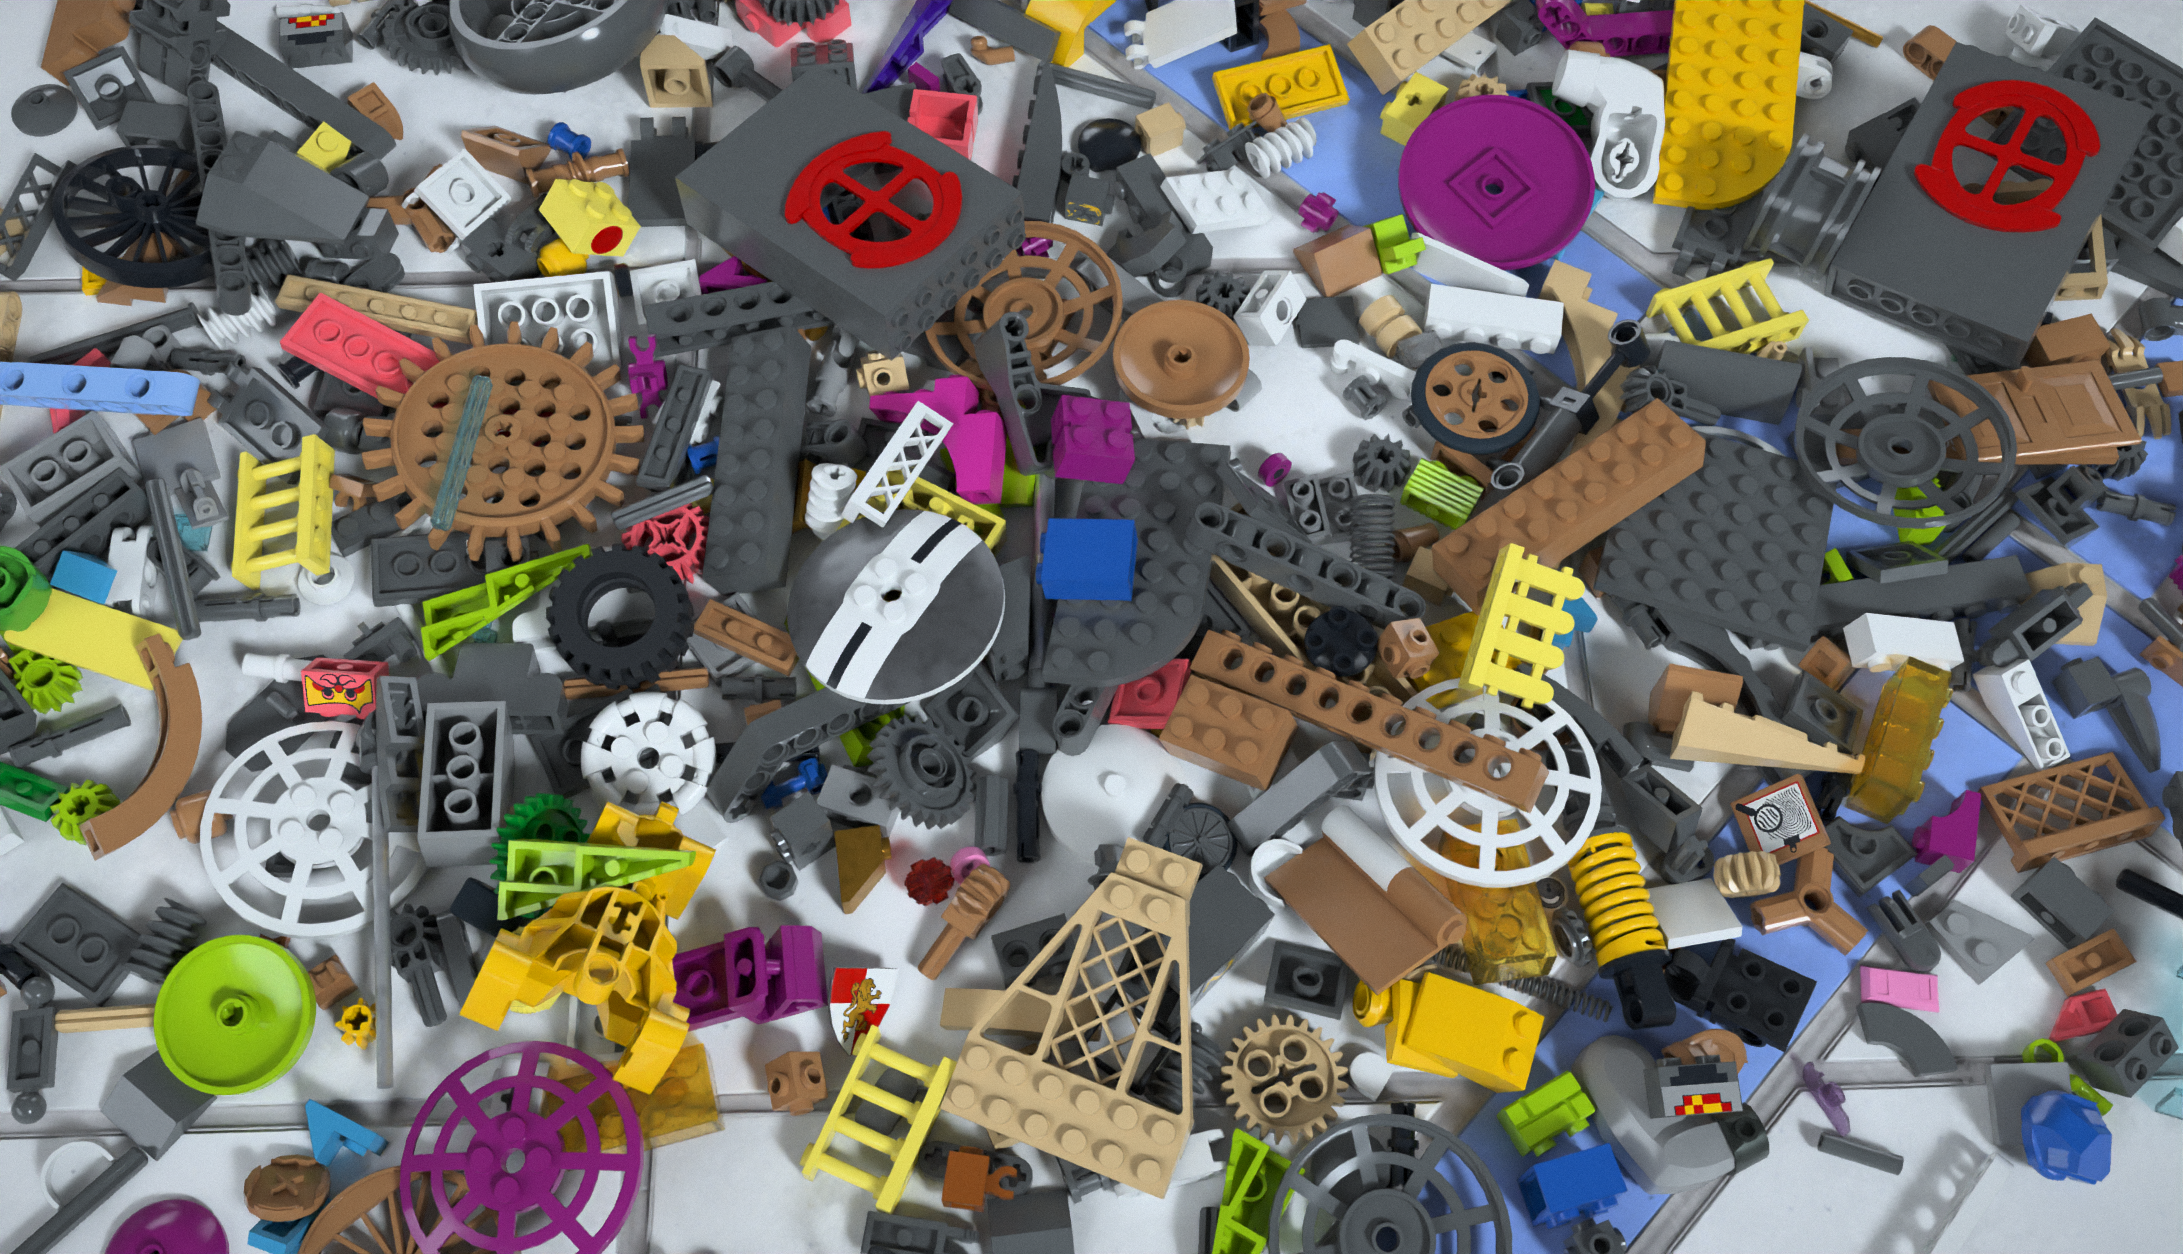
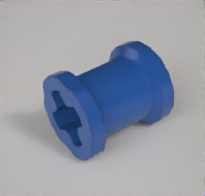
M559 122L555 124L549 132L547 143L552 149L562 150L569 155L571 160L572 153L576 151L579 152L583 160L588 155L591 148V139L584 134L578 135L571 131L566 123Z
M719 435L715 436L713 441L695 447L691 444L688 446L687 452L695 475L700 474L701 469L716 465Z

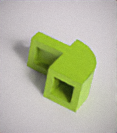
M1403 214L1362 226L1371 230L1384 274H1391L1417 265L1415 253L1426 250L1423 237L1410 239Z

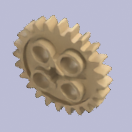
M1272 1015L1270 1026L1267 1027L1259 1018L1255 1024L1256 1032L1254 1033L1245 1026L1242 1030L1245 1041L1234 1037L1231 1045L1236 1052H1225L1223 1059L1232 1065L1221 1067L1220 1075L1230 1078V1080L1221 1084L1220 1090L1232 1092V1095L1226 1099L1225 1106H1237L1239 1108L1234 1114V1121L1246 1117L1248 1122L1245 1132H1250L1255 1126L1260 1128L1259 1140L1261 1141L1265 1139L1268 1132L1274 1133L1275 1145H1279L1283 1135H1288L1291 1144L1295 1145L1298 1140V1133L1300 1132L1310 1141L1313 1138L1312 1127L1314 1126L1321 1133L1326 1131L1327 1125L1323 1117L1334 1122L1338 1114L1331 1106L1343 1107L1346 1101L1336 1094L1346 1092L1349 1084L1338 1080V1078L1345 1076L1348 1071L1347 1067L1336 1066L1343 1053H1330L1329 1049L1334 1039L1330 1038L1322 1042L1319 1039L1322 1027H1318L1312 1033L1307 1031L1308 1019H1304L1301 1025L1297 1027L1294 1026L1292 1015L1288 1016L1285 1025H1280L1277 1016ZM1289 1046L1297 1047L1303 1053V1059L1298 1062L1290 1061L1284 1055L1283 1049ZM1252 1061H1261L1266 1065L1268 1074L1261 1077L1255 1076L1249 1071L1248 1064ZM1312 1064L1316 1067L1314 1071L1295 1075L1288 1087L1282 1081L1268 1087L1259 1094L1252 1093V1089L1255 1087H1263L1274 1083L1279 1072L1284 1077H1289L1308 1065ZM1304 1082L1314 1083L1319 1088L1320 1096L1317 1098L1304 1096L1300 1085ZM1268 1097H1277L1284 1104V1111L1277 1114L1271 1113L1265 1107L1264 1100Z

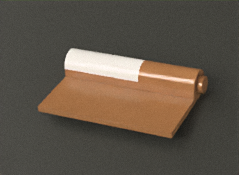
M1346 805L1334 808L1325 817L1322 823L1323 838L1303 850L1302 854L1296 855L1264 877L1267 885L1376 995L1382 993L1449 944H1454L1461 940L1466 933V915Z

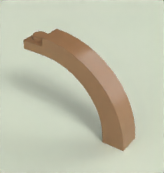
M160 633L145 638L135 647L151 681L158 703L160 727L156 752L145 777L122 803L110 811L87 820L79 826L95 861L115 852L142 835L169 810L184 789L198 755L202 731V710L197 681L190 662L177 667L174 666V652L167 642H163Z

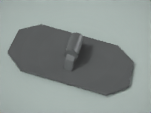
M322 654V655H316V656H310V657H304V658H298V659H300V660L313 661V660L316 659L317 657H318V658H327V657ZM274 679L228 724L225 750L236 759L246 749L271 734L301 724L326 722L330 717L321 716L320 713L305 712L302 681L288 680L287 683H279ZM315 732L292 736L278 743L285 754L289 756L295 753ZM262 750L251 757L244 766L251 772L265 770L272 765V762L265 751Z

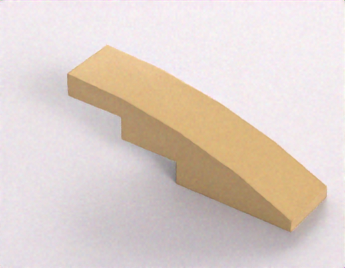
M945 988L940 1026L945 1030H971L1005 990ZM1019 992L984 1033L987 1035L1024 1036L1028 1040H1041L1052 1011V1006L1046 1000L1025 992ZM1090 999L1071 1006L1080 1026L1093 1021L1098 1015ZM1099 1001L1103 1008L1105 1003L1103 1001ZM1067 1012L1057 1037L1074 1030ZM1102 1023L1089 1041L1100 1042ZM1075 1035V1036H1073V1037H1071V1038H1069V1039H1067V1040H1065V1041H1079V1040H1078V1038H1077V1035Z

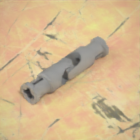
M837 324L834 325L831 343L827 347L815 379L817 386L814 395L809 397L807 401L810 411L826 417H832L836 414L837 407L835 404L838 395L843 392L855 357L854 350L861 341ZM839 364H845L844 368L840 367Z

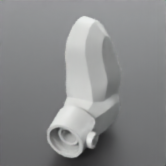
M1566 50L1555 73L1552 95L1580 107L1587 106L1594 114L1591 121L1592 149L1590 159L1595 175V187L1611 199H1628L1646 193L1657 181L1659 172V155L1665 129L1663 80L1645 67L1624 59L1603 57L1597 53Z

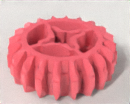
M689 503L626 528L627 532L621 534V541L627 550H632L634 545L644 547L646 540L651 536L653 541L648 546V554L657 553L665 559L668 566H672L681 580L687 579L688 582L693 584V574L703 575L710 517L708 515L705 516L699 506L693 508L692 503ZM695 533L696 540L689 551L686 545L690 541L689 537Z

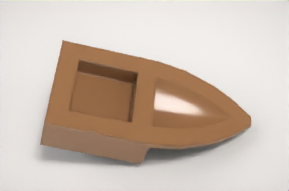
M374 82L347 97L349 106L383 127L394 139H403V124L399 113Z

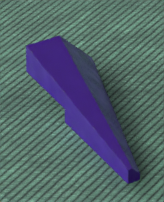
M917 0L861 92L862 94L889 88L924 53L923 37L949 12L953 0Z

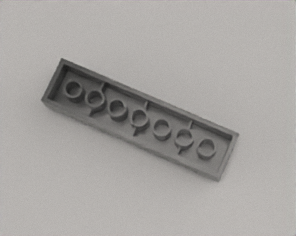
M793 325L732 337L714 479V493L712 495L702 578L723 596L733 595L736 592L742 594L786 587L811 345Z

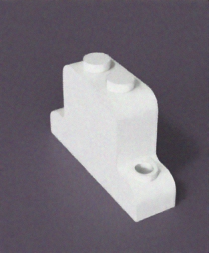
M602 546L605 552L612 551V547ZM559 579L538 592L540 603L538 609L520 614L512 624L514 642L533 644L535 653L556 650V645L551 640L548 628L551 625L546 619V607L552 606V601L548 596L552 587L559 588L561 584ZM619 588L610 591L602 596L593 606L588 618V630L596 642L603 641L598 632V626L602 622H609L612 625L617 638L647 633L655 617L654 603L645 592L631 594V588Z

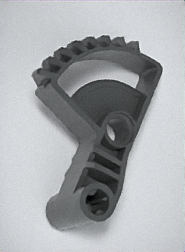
M1008 312L976 340L974 346L980 370L996 394L1020 473L1023 476H1030L1044 472L1050 479H1056L1058 477H1055L1054 460L1043 463L1037 462L1033 447L1041 445L1052 438L1051 418L1061 395L1098 398L1091 396L1089 389L1040 383L1036 378L1035 367L1031 362V351H1028L1025 343V338L1029 332L1028 323L1021 314ZM1017 399H1020L1024 403L1026 409L1022 408L1019 405Z

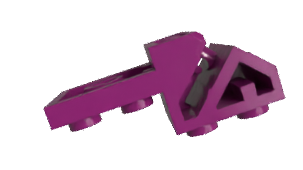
M781 925L773 936L769 938L766 945L764 934L761 933L759 927H747L724 934V941L676 954L672 959L674 978L677 982L676 995L673 1002L690 1009L686 1021L690 1024L688 1032L740 1017H745L759 1025L828 1006L822 933L812 926Z

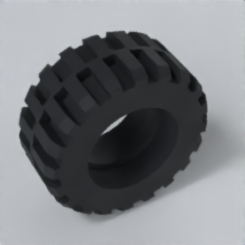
M612 544V551L606 552L602 546L591 549L593 556L584 559L582 555H579L572 560L575 567L570 572L563 569L557 577L561 582L559 588L552 587L548 597L552 601V606L546 607V619L551 625L548 628L550 638L556 645V650L578 675L581 674L587 681L597 686L602 683L608 689L619 690L620 685H627L631 690L641 688L640 682L649 680L652 684L661 679L658 674L663 670L667 669L671 672L678 665L675 661L677 656H685L689 648L686 641L688 637H693L694 624L692 623L694 610L689 594L672 566H668L665 559L657 553L650 555L646 548L634 545L632 550H627L624 544ZM619 588H636L646 592L654 603L655 617L650 629L641 639L624 647H606L600 645L592 638L588 630V618L593 606L602 596Z

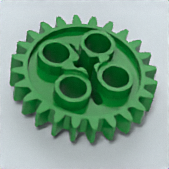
M536 793L535 797L525 796L524 804L515 803V815H504L507 827H497L496 829L502 837L500 842L491 844L494 849L498 850V855L489 860V863L497 865V870L490 875V879L507 880L508 840L525 838L585 843L590 834L583 833V829L588 821L579 819L582 812L581 808H574V801L564 799L562 795ZM499 884L494 890L497 894H499ZM553 906L520 916L536 919L552 909Z

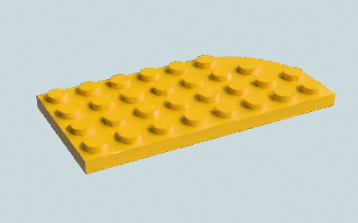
M1804 0L1674 1L1664 93L1665 129L1659 155V172L1657 181L1654 184V204L1683 208L1691 206L1697 210L1726 208L1757 195L1778 175L1792 146Z

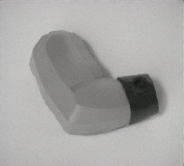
M1618 1035L1600 1037L1583 1048L1571 1066V1073L1580 1085L1581 1091L1586 1094L1595 1108V1112L1591 1117L1605 1143H1610L1615 1157L1643 1191L1650 1195L1677 1194L1704 1187L1725 1174L1734 1176L1767 1158L1769 1155L1770 1145L1765 1128L1756 1112L1745 1102L1742 1103L1743 1111L1650 1119L1643 1069L1655 1068L1657 1064L1650 1052L1636 1040Z

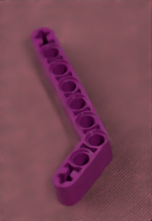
M1535 0L1540 21L1565 49H1569L1570 45L1576 41H1592L1602 43L1610 57L1669 53L1673 10L1587 16L1575 0Z

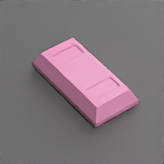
M1860 966L1861 1003H1881L1904 1009L1940 1012L1938 975Z

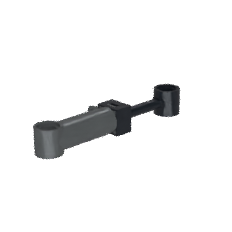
M1627 319L1611 327L1608 332V339L1612 347L1611 356L1581 392L1562 387L1554 398L1540 396V407L1551 411V413L1511 462L1500 458H1487L1486 466L1494 471L1491 475V483L1499 500L1507 497L1551 468L1578 433L1587 435L1600 419L1593 398L1620 365L1628 368L1636 367L1648 359L1650 347L1639 322Z

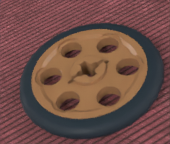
M1468 342L1442 348L1422 363L1416 371L1412 382L1411 401L1414 413L1422 427L1441 444L1462 453L1492 454L1515 446L1526 438L1533 429L1540 412V396L1536 382L1529 370L1510 353L1488 344ZM1459 364L1467 365L1472 369L1473 373L1468 376L1460 375L1456 372L1455 366ZM1494 371L1500 372L1505 376L1506 381L1495 383L1490 380L1488 374ZM1479 384L1477 393L1479 395V402L1476 403L1474 412H1472L1474 402L1472 401V394H1474L1476 386ZM1436 385L1447 386L1451 394L1439 396L1433 391V387ZM1505 399L1512 400L1517 404L1518 409L1507 411L1501 407L1500 402ZM1448 413H1456L1460 415L1463 422L1458 425H1452L1445 420L1444 416ZM1483 420L1491 421L1495 424L1496 431L1485 432L1480 429L1478 423Z

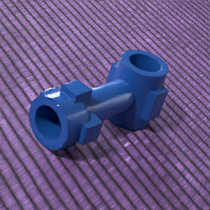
M817 758L805 760L797 767L800 775L778 785L771 781L761 796L766 810L772 807L774 809L782 807L781 799L807 788L811 795L819 794L828 775L823 763L819 764Z

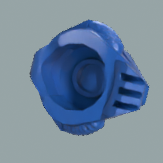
M2051 1090L2038 1096H2031L2021 1108V1133L2028 1165L2032 1166L2043 1177L2055 1181H2064L2066 1177H2069L2070 1180L2095 1185L2097 1181L2102 1182L2110 1173L2112 1134L2106 1127L2101 1113L2096 1106L2098 1103L2060 1090Z

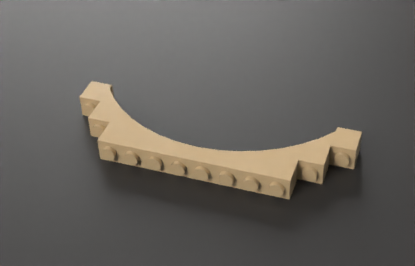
M1555 259L1538 299L1564 303L1561 334L1568 347L1574 366L1577 389L1581 392L1611 356L1612 347L1608 339V332L1614 325L1618 313L1588 302L1593 290L1587 287L1592 276L1591 273ZM1620 365L1593 398L1600 419L1587 435L1577 434L1569 455L1623 421L1617 418L1620 411L1627 412L1625 411L1627 407L1625 401L1619 399L1624 393L1620 385L1626 380V376L1631 371L1642 368L1640 365L1631 368ZM1419 546L1402 586L1421 595L1424 600L1440 606L1444 596L1452 597L1454 591L1433 570L1432 549L1428 550ZM1561 561L1552 566L1551 569L1558 570Z

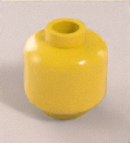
M558 238L540 248V258L537 259V265L544 277L585 274L587 270L586 259L589 258V255L573 254L563 240Z

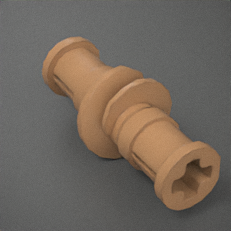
M622 148L616 149V153L599 157L597 155L591 156L586 160H583L579 152L576 151L572 153V163L569 160L567 164H556L550 168L532 171L531 168L526 169L528 184L534 198L539 197V193L548 192L555 179L599 182L614 176H629V168Z

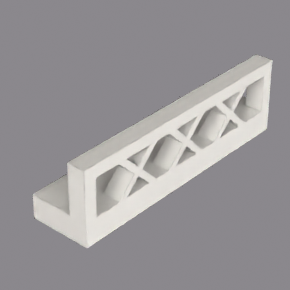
M917 401L849 499L841 516L853 523L861 513L884 528L951 429L953 423ZM926 419L941 430L937 435L923 436L920 425ZM918 445L922 458L906 461L904 448L906 446ZM914 468V470L910 474L909 469ZM901 470L905 483L889 486L886 474L889 471ZM897 493V495L893 499L892 494ZM871 496H885L888 508L884 514L867 504Z

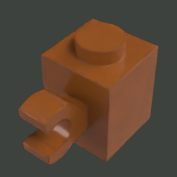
M960 1146L959 1152L949 1150L941 1198L943 1207L984 1212L986 1194L997 1196L1002 1200L1014 1199V1191L1002 1189L999 1183L1003 1177H1017V1169L1011 1166H1003L989 1175L991 1161L990 1156L983 1155L984 1150L970 1146Z

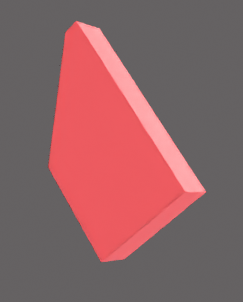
M2106 989L2072 996L2064 1000L2049 1040L2059 1043L2101 1032L2117 1016V1012Z

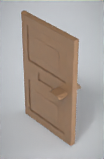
M2100 360L2035 368L2022 366L2021 369L1966 375L1983 386L2007 413L2015 431L2017 444L2016 459L2138 445L2142 442ZM1929 380L1927 387L1933 400L1946 406L1960 418L1978 409L1971 400L1958 391ZM1987 419L1971 428L1970 430L1978 446V462L2002 461L2000 440L1990 420ZM1943 420L1945 426H1948L1949 424ZM1957 436L1952 441L1960 459L1966 461L1964 445L1960 437Z

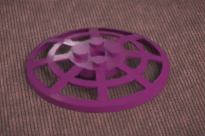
M525 1041L509 1043L487 1050L466 1061L448 1075L430 1094L417 1114L406 1139L400 1166V1195L403 1214L410 1233L422 1253L440 1254L438 1252L439 1249L454 1232L472 1245L490 1251H497V1254H515V1251H523L539 1246L563 1232L579 1249L575 1254H602L616 1238L631 1213L639 1192L644 1167V1139L640 1119L626 1089L620 1082L612 1079L613 1073L602 1063L578 1049L555 1042ZM523 1053L516 1076H508L492 1081L470 1094L460 1080L472 1069L489 1060L508 1054ZM540 1053H551L570 1059L588 1069L597 1078L576 1094L573 1090L556 1080L535 1075ZM515 1088L511 1111L499 1114L490 1119L478 1104L483 1099L497 1092ZM532 1088L551 1092L565 1101L561 1107L546 1119L528 1111ZM607 1091L615 1100L623 1119L627 1140V1154L601 1153L599 1130L587 1106ZM448 1092L458 1107L451 1113L442 1127L433 1154L414 1155L416 1143L427 1118L438 1101ZM576 1115L585 1133L587 1152H566L565 1142L559 1132ZM465 1116L477 1131L470 1141L467 1152L446 1153L454 1130ZM515 1151H522L525 1156L523 1167L516 1173H509L506 1167L508 1157ZM464 1170L466 1183L470 1191L452 1208L445 1192L443 1171ZM565 1170H585L578 1192L569 1206L565 1208L554 1195L562 1181ZM431 1171L433 1197L443 1220L428 1237L422 1231L413 1209L410 1190L411 1172ZM599 1171H624L623 1184L615 1206L603 1226L592 1237L576 1218L583 1211L592 1196ZM480 1204L499 1212L497 1238L481 1234L464 1223L466 1218ZM540 1206L552 1220L550 1224L534 1233L515 1237L516 1214L528 1212Z

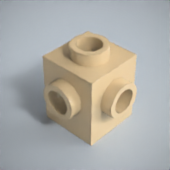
M871 350L867 352V357L860 358L862 368L856 369L860 389L866 388L869 397L883 395L889 391L898 392L910 389L901 353L892 361L876 350Z

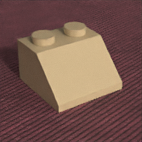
M656 35L640 55V68L650 108L713 107V98L705 60L675 35Z

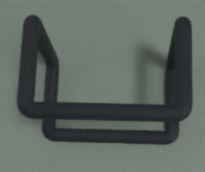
M1117 988L1102 1008L1105 1015L1109 1013L1116 1002L1121 1007L1125 1006ZM1136 1007L1133 1008L1136 1017L1141 1020L1144 1012ZM1154 1021L1152 1028L1168 1038L1167 1041L1177 1043L1181 1040L1180 1026H1177L1171 1032L1157 1021ZM1100 1024L1086 1030L1084 1037L1087 1043ZM1079 1042V1052L1084 1057L1085 1054ZM1161 1047L1139 1079L1138 1085L1132 1082L1131 1091L1137 1095L1144 1094L1146 1083L1170 1050L1169 1048ZM1098 1057L1094 1058L1097 1067L1110 1076L1118 1072Z

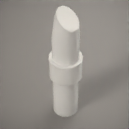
M313 4L277 6L276 8L279 19L339 13L340 11L335 6Z

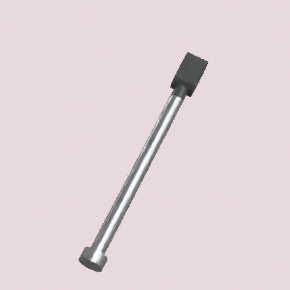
M1052 438L1038 445L1037 462L1043 463L1054 460L1053 450L1055 446L1052 444ZM1044 472L1036 474L1034 486L1028 687H1021L1019 751L1035 750L1039 754L1056 753V737L1052 723L1057 713V688L1050 687V682H1044L1042 677L1047 654L1046 645L1051 635L1052 599H1045L1042 585H1037L1036 566L1037 563H1043L1044 555L1040 552V536L1042 532H1047L1048 518H1054L1055 479H1050Z

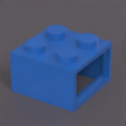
M1610 1143L1534 1164L1517 1179L1533 1227L1546 1224L1548 1230L1570 1224V1220L1579 1217L1580 1213L1584 1214L1585 1219L1609 1212V1208L1619 1205L1617 1198L1628 1191Z

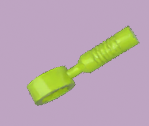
M2042 1038L2031 1042L2024 1048L2022 1053L2024 1063H2038L2034 1060V1049L2040 1046L2052 1056L2051 1062H2064V1056L2060 1047L2049 1039ZM2069 1074L2072 1092L2079 1097L2098 1103L2096 1106L2102 1116L2111 1110L2113 1104L2101 1096L2100 1093L2095 1091L2076 1074Z

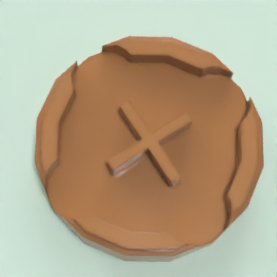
M298 1154L271 1159L270 1165L262 1169L261 1165L253 1169L246 1178L243 1191L244 1203L251 1214L262 1220L273 1222L297 1220L312 1214L323 1206L330 1195V1172L327 1167L326 1169L321 1167V1163L317 1162L314 1157Z

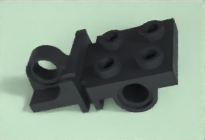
M1732 938L1722 940L1710 967L1703 958L1689 950H1674L1672 960L1667 964L1664 976L1670 995L1675 1002L1697 1011L1696 1016L1700 1018L1703 1017L1705 1010L1710 1011V1023L1715 1024L1718 1021L1727 1025L1730 1032L1736 1034L1741 1038L1742 1042L1748 1045L1764 1047L1768 1044L1783 1052L1786 1051L1817 981L1744 948L1741 949L1738 956L1733 955L1736 940Z

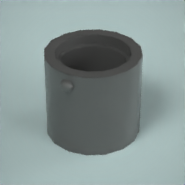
M367 152L357 154L330 172L365 193L369 198L386 189L389 183L385 166L377 157Z

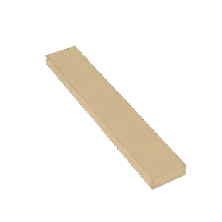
M287 274L275 300L279 308L304 313L321 292L392 330L433 338L439 337L440 339L471 344L469 338L470 326L478 325L477 311L474 309Z

